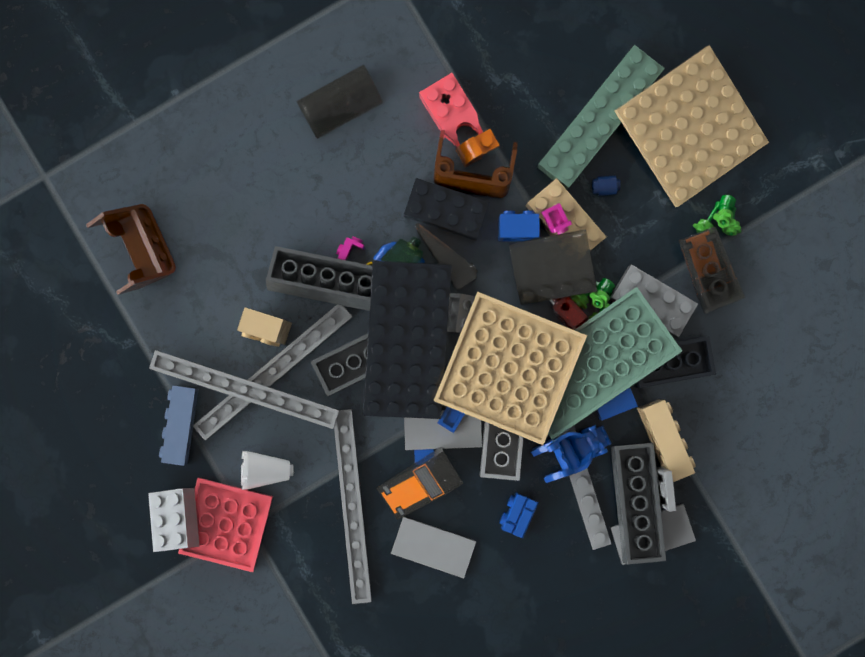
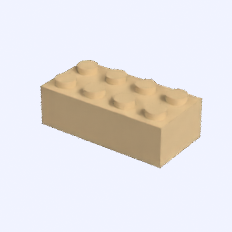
M557 178L526 204L529 211H535V214H539V223L574 264L606 238L605 234ZM558 203L561 204L568 221L571 220L572 225L568 226L569 230L559 235L557 232H550L541 213Z
M244 308L237 331L242 332L241 336L279 347L280 344H286L292 323Z
M657 399L638 407L637 410L651 443H654V451L661 467L672 471L673 482L694 474L693 468L696 465L691 456L688 457L686 452L688 446L685 439H681L678 433L681 430L676 420L673 421L671 416L673 410L670 403Z

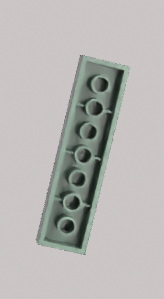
M634 45L540 161L537 168L553 181L557 178L565 189L568 190L621 124L615 110L652 85L665 68Z

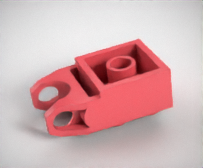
M453 73L419 92L420 99L440 131L445 130L444 137L452 142L456 149L460 145L456 132L461 126L471 127L478 135L483 133L479 125L477 112ZM448 98L449 104L442 103V99Z

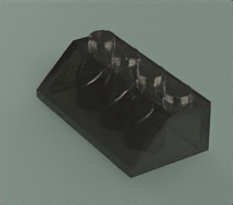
M364 65L296 101L317 139L383 103Z

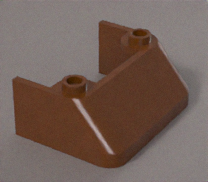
M441 130L435 161L434 184L459 192L494 198L505 197L509 192L513 176L517 142L513 143L509 167H498L494 170L493 176L454 170L453 160L449 157L441 156L445 130Z
M139 204L105 211L86 224L87 228L103 225L110 236H121L136 270L128 274L129 283L116 291L117 295L141 289L175 272L176 266L148 206Z

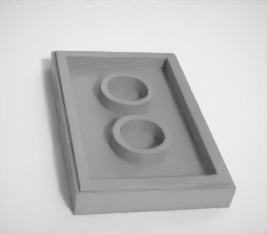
M656 467L660 507L669 512L676 511L672 471L663 467Z

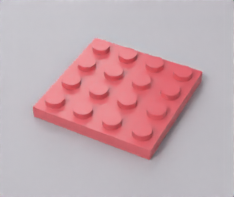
M197 478L195 500L200 547L179 549L178 553L254 572L273 496Z

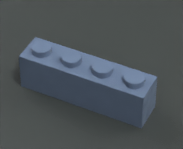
M175 385L172 386V389H169L168 400H170V405L165 412L167 425L163 428L162 432L164 446H161L159 457L162 458L161 463L182 466L188 464L198 388Z

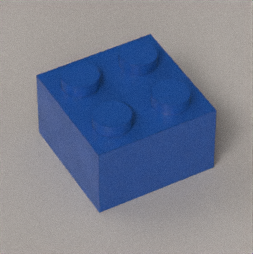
M504 211V214H500L498 218V242L537 241L539 239V214H535V211H523L522 214H515V211Z

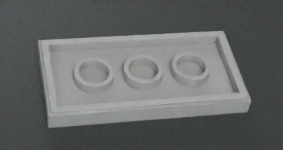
M464 415L454 433L437 423L439 419L404 418L405 450L482 447L481 420L470 415Z
M683 503L676 505V511L661 510L665 551L696 541ZM618 524L610 527L621 563L624 565Z
M403 516L391 554L464 578L476 541Z

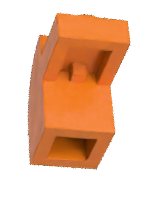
M488 129L476 137L473 136L457 147L456 152L464 166L467 167L482 159L483 155L498 148L500 145L491 129Z

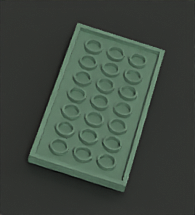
M637 287L575 329V331L585 334L587 337L548 432L552 440L682 352L679 345Z

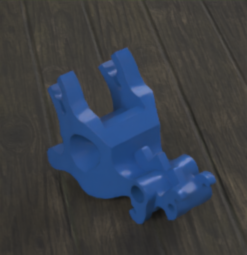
M596 425L581 430V433L569 432L553 440L550 439L544 442V445L540 444L533 448L531 453L535 457L546 451H554L562 469L545 476L544 480L548 483L585 470L589 467L593 458L607 453L608 450L605 447L612 443L604 426L596 427Z

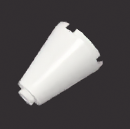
M242 451V459H244V463L241 465L242 490L287 481L290 476H293V465H290L288 460Z

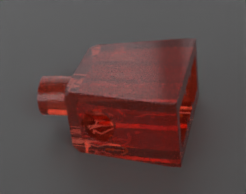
M556 292L549 298L550 302L554 305V314L565 327L575 330L588 321L587 315L568 295L562 298Z

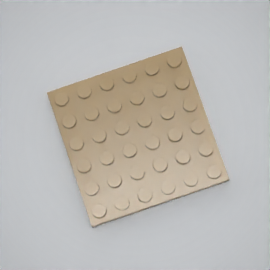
M710 45L615 110L618 118L675 207H679L769 143Z
M477 292L434 401L544 445L587 335Z

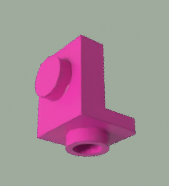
M560 203L541 212L551 233L557 232L558 235L569 230L568 226L572 225L571 220L568 221Z
M352 236V239L347 237L344 245L340 244L336 252L339 255L338 259L347 261L353 246L364 250L365 245L362 244L363 241Z

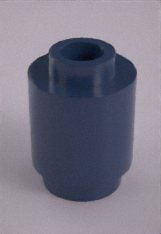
M616 175L599 176L597 179H592L593 194H598V196L617 195V191L621 189L620 179H617Z

